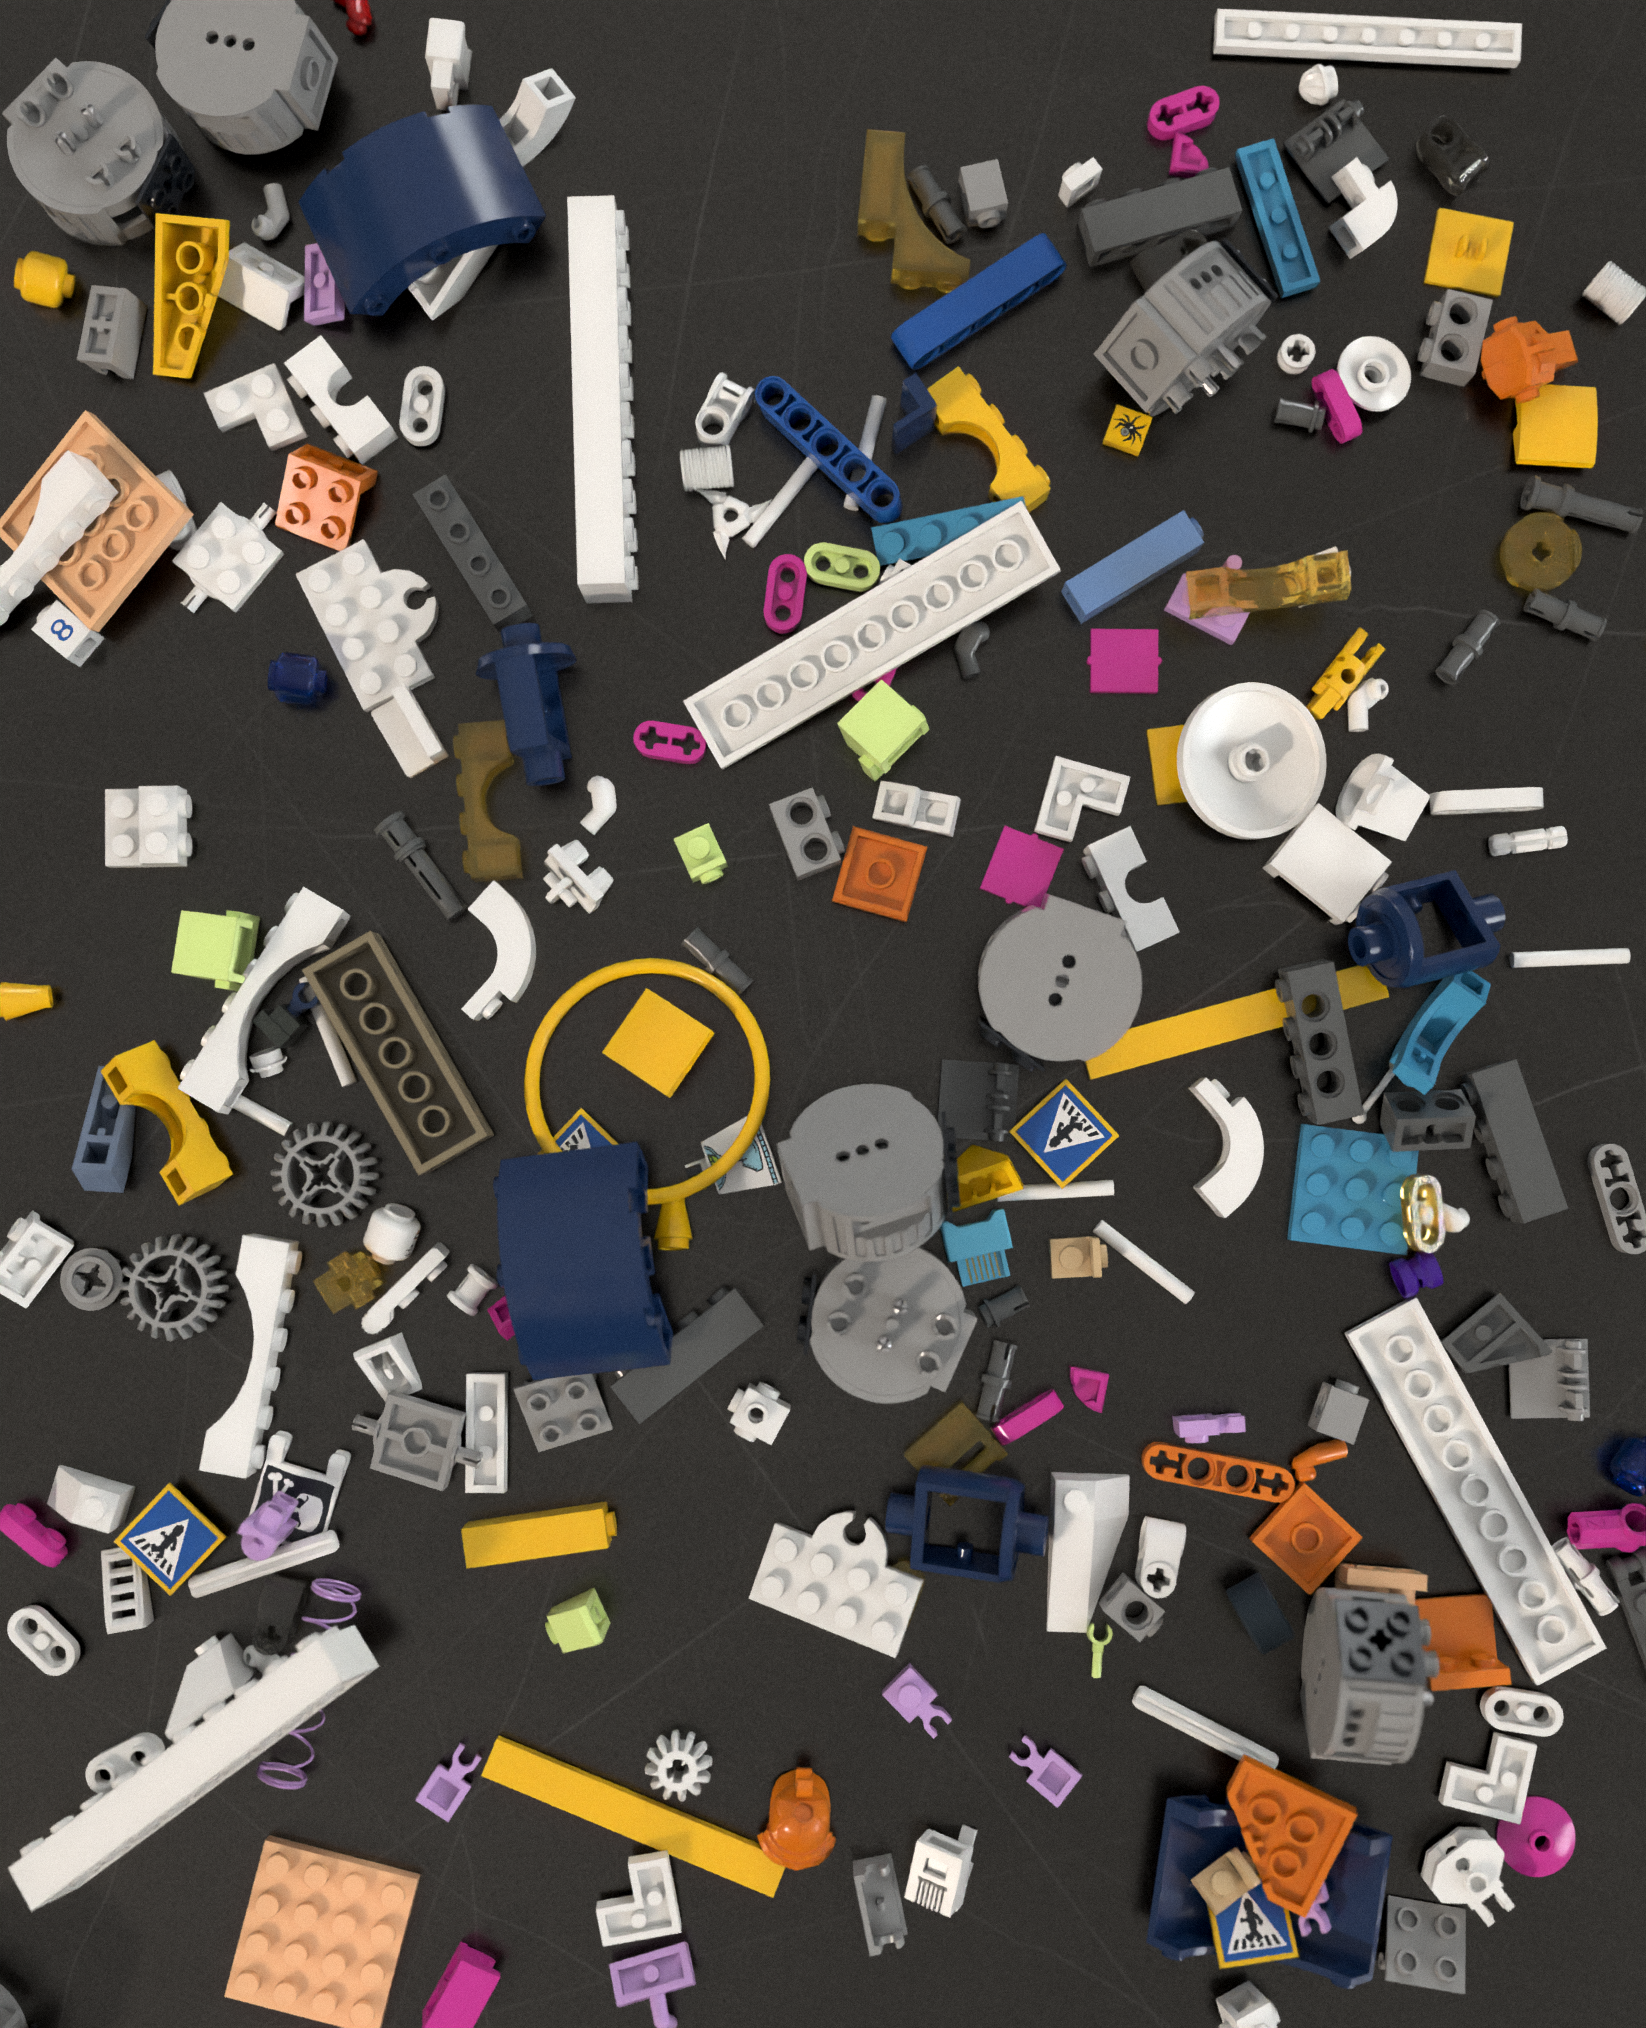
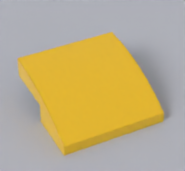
M1545 384L1539 389L1540 396L1522 404L1516 403L1518 424L1513 432L1516 464L1593 468L1596 459L1598 432L1596 387Z
M646 988L602 1053L671 1098L714 1035V1032Z

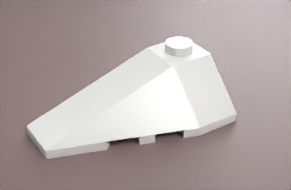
M1051 1472L1047 1631L1087 1632L1129 1516V1475Z

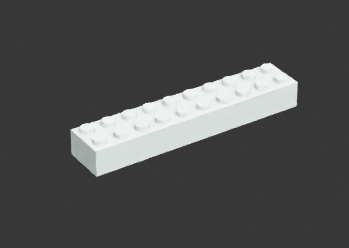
M614 195L567 197L577 584L586 603L632 602V590H638L639 580L638 568L635 566L634 556H631V552H637L638 543L637 530L634 528L633 517H630V514H636V493L633 490L632 479H629V476H635V455L632 452L631 441L628 440V438H634V418L631 415L630 402H627L633 401L632 377H630L628 364L632 363V343L628 335V326L631 325V306L627 298V288H630V269L626 261V251H629L628 226L625 224L624 210L617 209Z
M353 1625L342 1630L334 1626L321 1635L316 1632L296 1645L299 1652L290 1658L287 1655L270 1664L265 1668L266 1676L259 1681L252 1679L234 1691L235 1699L228 1704L222 1702L203 1714L204 1722L197 1727L193 1724L177 1733L172 1738L174 1744L165 1750L162 1747L149 1754L141 1761L143 1767L138 1771L130 1770L111 1783L113 1789L107 1794L99 1793L80 1806L83 1812L75 1818L73 1815L64 1818L50 1828L52 1835L45 1840L41 1837L24 1847L20 1851L22 1858L8 1869L30 1910L33 1911L80 1888L377 1669L379 1665L356 1626Z

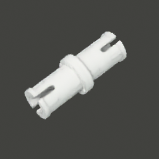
M1564 1537L1552 1545L1574 1589L1581 1591L1597 1614L1604 1616L1614 1611L1618 1607L1617 1603H1620V1601L1599 1576L1600 1571L1594 1563H1589L1575 1545L1570 1544L1569 1537Z

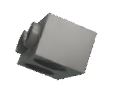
M1447 289L1438 302L1433 301L1426 321L1427 325H1431L1429 338L1425 337L1418 353V361L1423 362L1419 376L1462 387L1468 383L1476 373L1493 300ZM1450 314L1460 316L1463 320V325L1454 323L1450 318ZM1441 350L1451 352L1455 361L1446 360L1442 356Z
M812 787L769 804L771 814L798 881L841 864L839 854L844 853L845 849L838 831L830 833L825 818L830 817L831 813L824 795L816 797ZM798 806H806L812 811L813 817L808 823L801 825L791 819V812ZM814 841L823 843L827 848L825 857L818 861L809 859L804 852L806 846Z

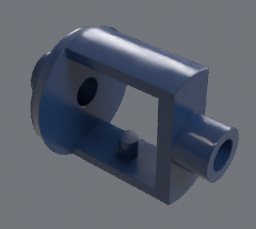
M521 623L507 626L501 630L503 648L487 653L478 659L476 676L483 679L498 680L509 750L511 753L522 758L526 785L543 786L565 780L562 760L572 758L557 671L573 665L577 658L571 647L567 644L542 642L539 624Z
M1456 870L1380 888L1367 896L1359 906L1356 927L1351 929L1348 935L1349 951L1358 965L1367 966L1371 974L1385 986L1408 988L1489 966L1495 960L1501 945L1493 933L1502 930L1504 927L1505 910L1500 899L1494 894L1489 893L1472 898ZM1435 901L1462 949L1424 958L1422 934L1415 914L1423 909L1422 904Z
M922 1465L916 1480L915 1496L891 1492L886 1512L885 1530L888 1533L912 1536L910 1569L1002 1583L1013 1581L1019 1553L1044 1557L1049 1516L1024 1512L1025 1484L1015 1478ZM932 1492L1005 1502L1006 1508L1000 1556L973 1552V1545L969 1542L958 1543L957 1549L929 1545Z

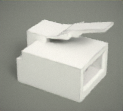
M963 1824L957 1841L927 1829L917 1840L904 1898L913 1902L917 1900L918 1904L922 1901L921 1905L924 1906L926 1904L927 1908L931 1905V1910L936 1907V1912L940 1909V1913L951 1917L955 1911H958L963 1905L967 1883L974 1864L971 1862V1857L978 1830Z

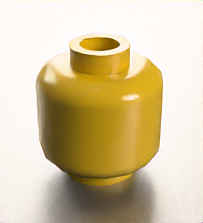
M37 251L28 252L25 259L18 258L14 276V288L20 290L21 297L25 301L50 308H58L62 305L65 297L72 299L75 275L68 274V265L64 259Z

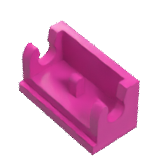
M461 1941L422 2011V2028H473L500 1979V1972L493 1969L496 1961Z

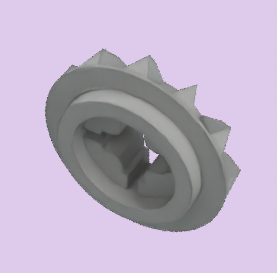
M87 1248L74 1253L65 1262L60 1276L61 1289L66 1299L75 1307L87 1311L103 1309L113 1304L117 1296L123 1292L119 1289V1284L123 1283L125 1277L121 1272L120 1260L114 1258L108 1253V1250ZM98 1268V1278L103 1280V1283L106 1285H95L89 1290V1280L80 1272L91 1273Z

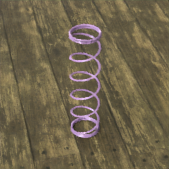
M316 1579L311 1582L312 1585L310 1586L315 1594L333 1601L350 1603L353 1606V1612L351 1615L339 1619H313L304 1616L301 1619L328 1630L331 1627L324 1623L346 1621L356 1614L357 1609L354 1602L361 1599V1591L357 1587L339 1580ZM338 1589L345 1590L353 1595H346ZM322 1709L319 1711L321 1713V1721L318 1725L306 1729H294L289 1733L309 1747L311 1756L308 1761L293 1766L279 1762L262 1761L259 1763L260 1766L256 1771L258 1778L262 1782L283 1789H299L307 1784L308 1777L299 1768L312 1762L315 1754L310 1743L297 1733L313 1731L322 1726L325 1722V1714ZM262 1771H284L299 1777L302 1781L279 1780L266 1775Z

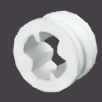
M1291 335L1286 338L1278 351L1277 360L1279 366L1289 374L1302 373L1314 359L1315 346L1312 340L1305 335ZM1294 346L1300 348L1299 353L1304 352L1305 354L1299 362L1292 360L1293 355L1290 357L1287 355Z

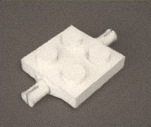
M220 502L172 560L173 563L189 575L193 584L196 585L181 602L191 612L195 613L202 602L209 596L222 601L236 613L283 557L284 553L272 544L262 531L273 516L277 514L267 504L263 502V505L249 520L235 514Z

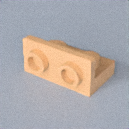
M1339 1563L1335 1573V1588L1406 1595L1410 1605H1415V1591L1427 1592L1428 1575L1414 1569Z

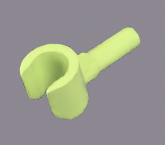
M1091 1623L1086 1632L1088 1639L1093 1643L1091 1676L1093 1678H1101L1104 1645L1111 1641L1113 1633L1111 1627L1106 1624L1104 1638L1096 1640L1093 1636L1094 1623Z

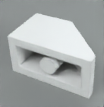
M60 1465L58 1466L47 1504L71 1523L109 1534L124 1525L135 1486Z

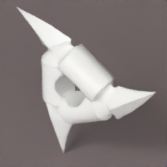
M697 490L710 503L714 504L712 506L713 528L715 529L713 534L724 559L726 558L729 537L735 536L750 526V523L754 524L771 502L769 500L749 507L748 504L730 495L726 496L725 492ZM727 511H735L738 514V518L733 522H727L724 519V515Z

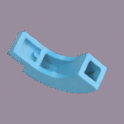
M1473 971L1443 978L1425 1000L1398 1041L1389 1061L1394 1065L1392 1073L1397 1075L1402 1083L1409 1087H1414L1425 1095L1435 1085L1442 1059L1453 1040L1469 1020L1486 1004L1491 984Z

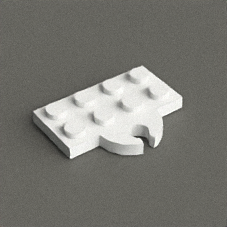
M364 539L295 574L365 712H369L392 700L394 697L390 690L403 683L412 690L435 678L418 644L431 634L437 623L439 612L438 600L435 596L427 598L424 606L417 610L410 609L407 605V599L412 592L427 591L431 587L422 577L409 570L393 569L382 573Z
M848 1510L833 1514L819 1524L813 1535L780 1522L775 1523L748 1599L896 1658L923 1579L887 1565L889 1547L886 1535L878 1523L871 1517L867 1519L864 1524L866 1531L865 1540L858 1544L851 1542L845 1533L848 1523L855 1519L856 1511Z

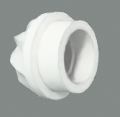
M1317 64L1303 74L1299 84V92L1305 101L1311 104L1324 105L1327 104L1330 98L1337 96L1338 79L1333 66L1324 67L1322 64Z

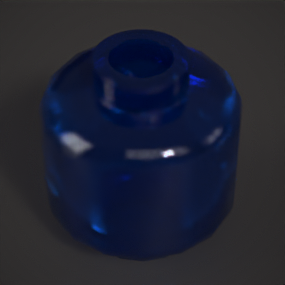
M283 652L277 660H271L268 672V690L274 691L278 701L311 705L315 702L318 693L325 694L327 671L320 670V663L316 656Z
M1646 1435L1643 1438L1629 1437L1625 1439L1610 1463L1615 1484L1625 1492L1637 1497H1642L1646 1494Z

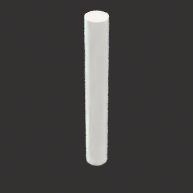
M877 395L872 396L858 448L870 460L872 459L887 402L886 398ZM863 469L853 470L850 481L861 480L866 471ZM846 494L844 507L857 511L859 505Z
M806 457L742 538L752 548L756 547L817 470V465L810 458Z
M1628 948L1511 952L1509 962L1511 968L1623 964L1630 962V950Z
M302 977L299 979V982H308L306 977ZM311 985L305 989L304 994L307 1001L310 1002L316 994ZM320 1004L316 1008H311L342 1087L357 1082L338 1033L323 1006Z
M242 1095L239 1096L233 1106V1109L285 1137L292 1129V1122Z
M1113 1180L1069 1182L1063 1189L1057 1183L1023 1185L1022 1190L998 1197L997 1202L1114 1195Z
M1101 1220L1094 1228L1093 1233L1184 1304H1187L1194 1296L1195 1292L1105 1221Z

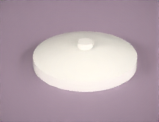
M1258 682L1240 683L1211 694L1190 714L1179 738L1177 771L1181 788L1188 803L1206 824L1230 837L1246 840L1262 839L1290 830L1310 813L1321 794L1325 781L1327 766L1325 744L1314 717L1297 698L1273 685Z

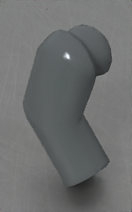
M974 622L962 629L954 644V652L963 679H969L981 674L975 652L980 643L988 640L990 636L989 627L984 622Z

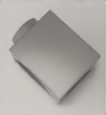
M998 159L960 167L958 186L968 227L978 225L980 228H988L1005 219L1008 200Z
M1337 1379L1335 1385L1322 1382L1308 1426L1317 1432L1354 1445L1369 1399L1358 1394L1359 1386Z
M1124 1572L1098 1602L1108 1616L1139 1642L1146 1635L1151 1637L1155 1634L1164 1620L1161 1616L1165 1613V1610L1155 1598L1149 1596ZM1133 1601L1143 1602L1144 1609L1139 1616L1131 1618L1125 1615V1609L1128 1604Z

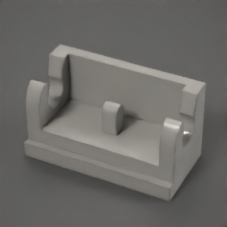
M91 285L77 360L87 364L101 374L107 375L108 370H111L123 378L133 379L148 305L126 288Z
M892 1853L853 1861V1876L870 1956L881 1954L883 1945L887 1943H895L897 1949L903 1947L905 1944L904 1935H907L908 1931Z

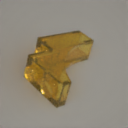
M867 129L858 216V235L865 236L872 241H884L887 238L895 239L891 283L899 284L900 287L905 289H918L921 286L937 287L941 292L950 293L968 281L970 260L958 255L942 244L928 230L914 208L904 175L905 133Z

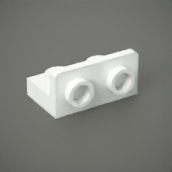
M31 1211L26 1219L22 1217L17 1219L7 1234L10 1240L0 1251V1294L26 1309L74 1247L73 1240L41 1222L39 1214Z

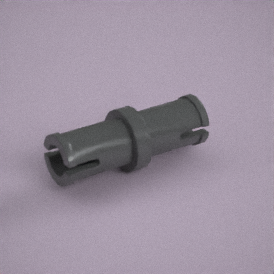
M927 165L917 167L909 174L910 177H907V182L923 204L922 211L927 218H932L945 243L951 244L959 240L967 228L952 208L950 195L948 192L940 189Z
M1537 588L1533 590V593H1530L1524 606L1525 612H1530L1553 622L1554 628L1561 631L1565 628L1589 638L1593 642L1597 641L1598 637L1602 635L1607 624L1606 618L1578 608L1575 601L1570 599L1562 601Z
M1479 610L1464 634H1459L1452 642L1453 649L1435 670L1437 672L1436 675L1445 683L1456 685L1473 660H1478L1483 654L1482 647L1495 629L1499 627V618L1488 610Z
M699 927L681 943L683 947L687 948L706 967L704 971L713 974L724 982L738 996L753 982L729 958L730 953L726 949L721 951Z
M993 1340L986 1374L982 1373L981 1382H984L975 1417L1000 1423L1007 1388L1011 1389L1013 1382L1009 1380L1015 1352L1018 1348L1017 1345Z

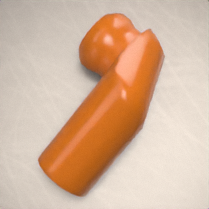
M1334 1439L1316 1444L1295 1456L1291 1465V1469L1295 1470V1478L1300 1482L1315 1479L1317 1473L1314 1466L1346 1457L1348 1455L1347 1445L1345 1441Z

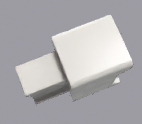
M439 18L429 19L425 59L431 75L430 87L436 107L440 110H447L448 106L457 105L459 89L467 90L472 51L467 47L465 24L462 21Z

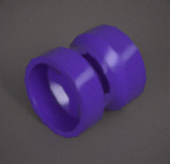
M1427 1248L1416 1252L1410 1260L1399 1258L1391 1261L1389 1264L1394 1283L1405 1299L1417 1295L1419 1288L1427 1287L1433 1289L1444 1283L1440 1266L1433 1253Z

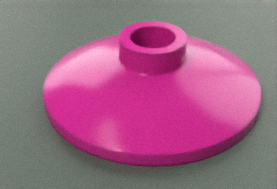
M1527 1796L1520 1824L1499 1819L1496 1826V1843L1505 1853V1862L1512 1869L1526 1876L1544 1877L1559 1871L1569 1861L1575 1848V1828L1570 1816L1558 1803L1546 1797ZM1542 1835L1546 1836L1544 1844L1540 1847H1535L1536 1838Z

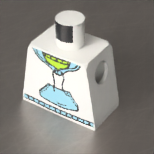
M747 1116L701 1142L705 1158L685 1165L689 1179L709 1168L723 1156L738 1137ZM762 1123L752 1144L731 1170L714 1182L719 1194L771 1186L782 1182Z

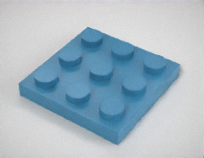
M1301 1124L1287 1239L1407 1255L1419 1151L1392 1152L1384 1134Z

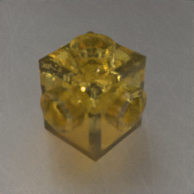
M348 1251L343 1252L327 1263L330 1268L329 1271L313 1280V1283L333 1314L351 1304L357 1310L376 1298L373 1290L383 1284L379 1277L381 1276V1270L371 1256L366 1257L363 1251L353 1256H350Z

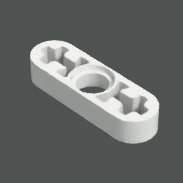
M1543 788L1452 790L1429 794L1431 796L1430 814L1521 812L1544 808Z

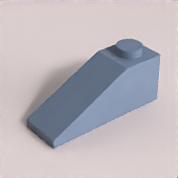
M98 1066L72 1171L84 1191L123 1193L132 1160L136 1106L119 1104L101 1073L105 1066Z

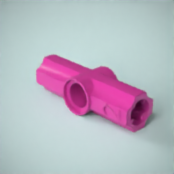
M1627 1504L1622 1510L1572 1512L1567 1517V1534L1570 1544L1575 1545L1577 1549L1615 1547L1622 1552H1633L1640 1546H1646V1507L1641 1504Z

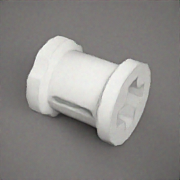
M470 1264L467 1268L468 1275L455 1291L451 1290L447 1294V1298L465 1313L475 1316L478 1312L477 1306L490 1289L495 1290L499 1284L487 1272L476 1265Z

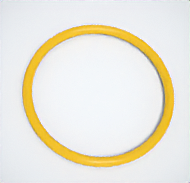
M645 958L619 962L595 971L574 984L554 1003L539 1025L529 1048L524 1075V1098L532 1131L545 1154L563 1152L552 1137L546 1124L541 1107L539 1080L546 1047L564 1015L580 999L594 989L610 981L636 974L652 973L680 977L704 987L718 997L737 1018L752 1051L755 1083L751 1108L738 1137L713 1165L684 1182L657 1189H648V1205L676 1201L707 1188L724 1176L742 1158L752 1144L766 1112L770 1090V1063L767 1047L755 1017L742 999L729 986L698 967L674 960Z

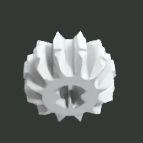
M675 1729L672 1731L671 1742L665 1736L660 1735L656 1742L658 1748L654 1747L648 1750L647 1757L652 1762L646 1764L645 1773L654 1776L650 1784L652 1789H658L661 1786L665 1787L663 1792L665 1800L670 1798L672 1791H677L679 1801H685L687 1789L697 1796L701 1792L700 1783H708L711 1774L706 1769L712 1766L713 1759L711 1756L703 1755L707 1750L705 1741L693 1745L695 1737L693 1731L687 1734L686 1740L680 1739L679 1730ZM673 1760H682L681 1765L685 1764L684 1771H676V1765L672 1767Z

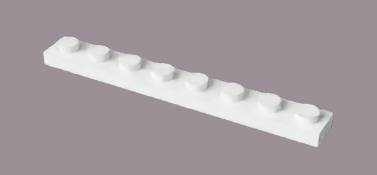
M1217 9L1213 53L1516 68L1521 61L1522 24Z

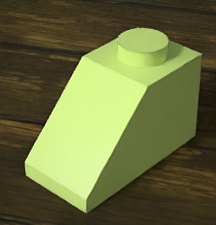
M591 1588L552 1607L547 1615L548 1621L545 1622L550 1640L554 1645L559 1643L563 1653L602 1643L610 1626L609 1618L595 1588Z

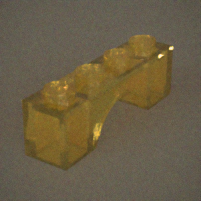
M1348 551L1306 556L1295 562L1261 569L1242 570L1219 567L1186 572L1185 578L1189 620L1347 600L1352 591Z
M496 720L458 724L459 735L453 736L455 757L456 759L461 758L462 773L456 775L458 795L459 797H464L465 812H460L459 814L461 834L467 835L468 850H463L462 853L465 874L470 873L471 879L477 883L491 882L493 880L523 879L520 840L514 835L497 829L491 822L486 808V796L490 784L500 772L514 765L513 753L509 750L505 721Z

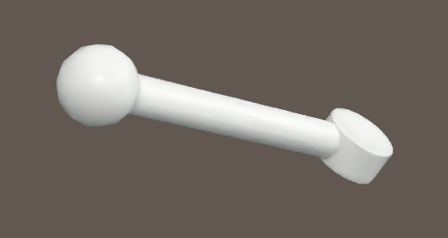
M1389 1062V1071L1363 1104L1364 1115L1352 1117L1355 1123L1362 1124L1366 1121L1367 1112L1395 1076L1392 1073L1394 1065Z

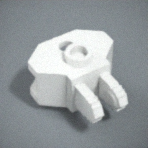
M1456 1827L1426 1851L1420 1876L1441 1903L1467 1904L1471 1910L1475 1909L1488 1927L1495 1923L1492 1913L1482 1902L1492 1894L1495 1895L1496 1901L1507 1912L1515 1907L1501 1888L1504 1885L1499 1880L1505 1853L1483 1827ZM1456 1846V1848H1454L1451 1852H1449L1446 1855V1851L1449 1847Z

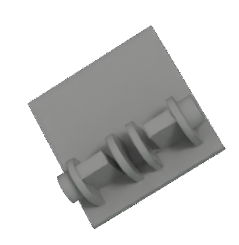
M1587 1338L1542 1339L1553 1351L1551 1354L1509 1364L1510 1413L1512 1419L1568 1418L1570 1421H1584V1418L1590 1417Z
M596 1373L540 1379L532 1382L526 1380L522 1385L513 1387L538 1452L613 1429L595 1381L597 1379Z
M1388 1895L1386 1953L1380 1952L1378 1957L1379 1969L1385 1970V1981L1464 1995L1466 1909Z

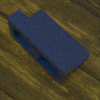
M917 373L905 379L902 384L900 408L906 416L893 425L891 448L895 454L934 430L937 404Z

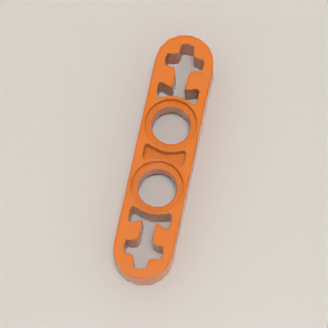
M1166 1442L1148 1444L1141 1455V1463L1144 1470L1151 1477L1162 1481L1269 1502L1288 1500L1295 1489L1293 1476L1284 1467L1273 1463ZM1159 1451H1164L1166 1458L1179 1461L1178 1453H1183L1179 1463L1180 1475H1175L1177 1469L1174 1466L1166 1464L1161 1466L1160 1471H1156V1466L1150 1462L1151 1456L1156 1457ZM1197 1457L1206 1459L1209 1464L1208 1473L1200 1479H1194L1188 1473L1189 1462ZM1234 1465L1244 1466L1247 1471V1479L1240 1486L1229 1485L1226 1479L1227 1471ZM1259 1468L1260 1470L1257 1475L1265 1479H1274L1275 1473H1279V1478L1285 1482L1284 1487H1277L1275 1493H1272V1489L1268 1485L1256 1482L1255 1469ZM1255 1482L1257 1487L1256 1491L1252 1490L1255 1485Z

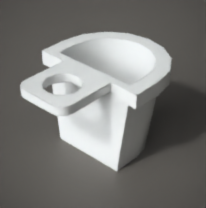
M1379 753L1371 754L1361 761L1345 782L1338 797L1336 817L1343 822V825L1353 830H1356L1359 825L1406 841L1431 796L1391 766L1394 762L1393 759Z

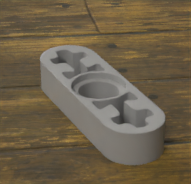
M1616 1144L1596 1145L1588 1154L1587 1164L1610 1241L1620 1252L1628 1254L1643 1253L1646 1251V1213L1628 1154L1621 1146ZM1605 1152L1607 1155H1614L1616 1158V1162L1611 1164V1171L1608 1167H1601L1600 1161L1606 1158ZM1612 1174L1613 1176H1622L1623 1181H1611L1605 1184V1179H1613ZM1619 1187L1625 1189L1629 1196L1627 1206L1621 1210L1615 1209L1610 1202L1612 1191ZM1634 1214L1633 1219L1626 1218L1627 1224L1625 1221L1616 1220V1216L1625 1217ZM1628 1227L1630 1230L1638 1231L1639 1236L1633 1239L1634 1245L1623 1240V1236L1628 1234Z

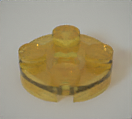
M1537 512L1527 515L1506 532L1500 548V560L1506 572L1508 582L1513 586H1520L1528 591H1533L1537 588L1545 592L1555 589L1568 580L1579 566L1582 556L1581 541L1575 529L1570 530L1568 525L1562 522L1563 518L1548 512ZM1537 543L1542 544L1543 550H1549L1550 555L1545 557L1543 561L1537 560L1532 554V550L1536 548Z

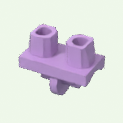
M277 1491L271 1502L266 1501L244 1520L237 1532L243 1535L241 1546L244 1554L255 1561L269 1558L296 1527L298 1522L290 1517L299 1502L284 1492Z

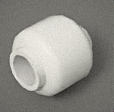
M389 1203L372 1213L363 1243L366 1249L372 1253L374 1260L382 1264H394L395 1261H403L411 1256L421 1225L415 1218L414 1211L400 1204Z

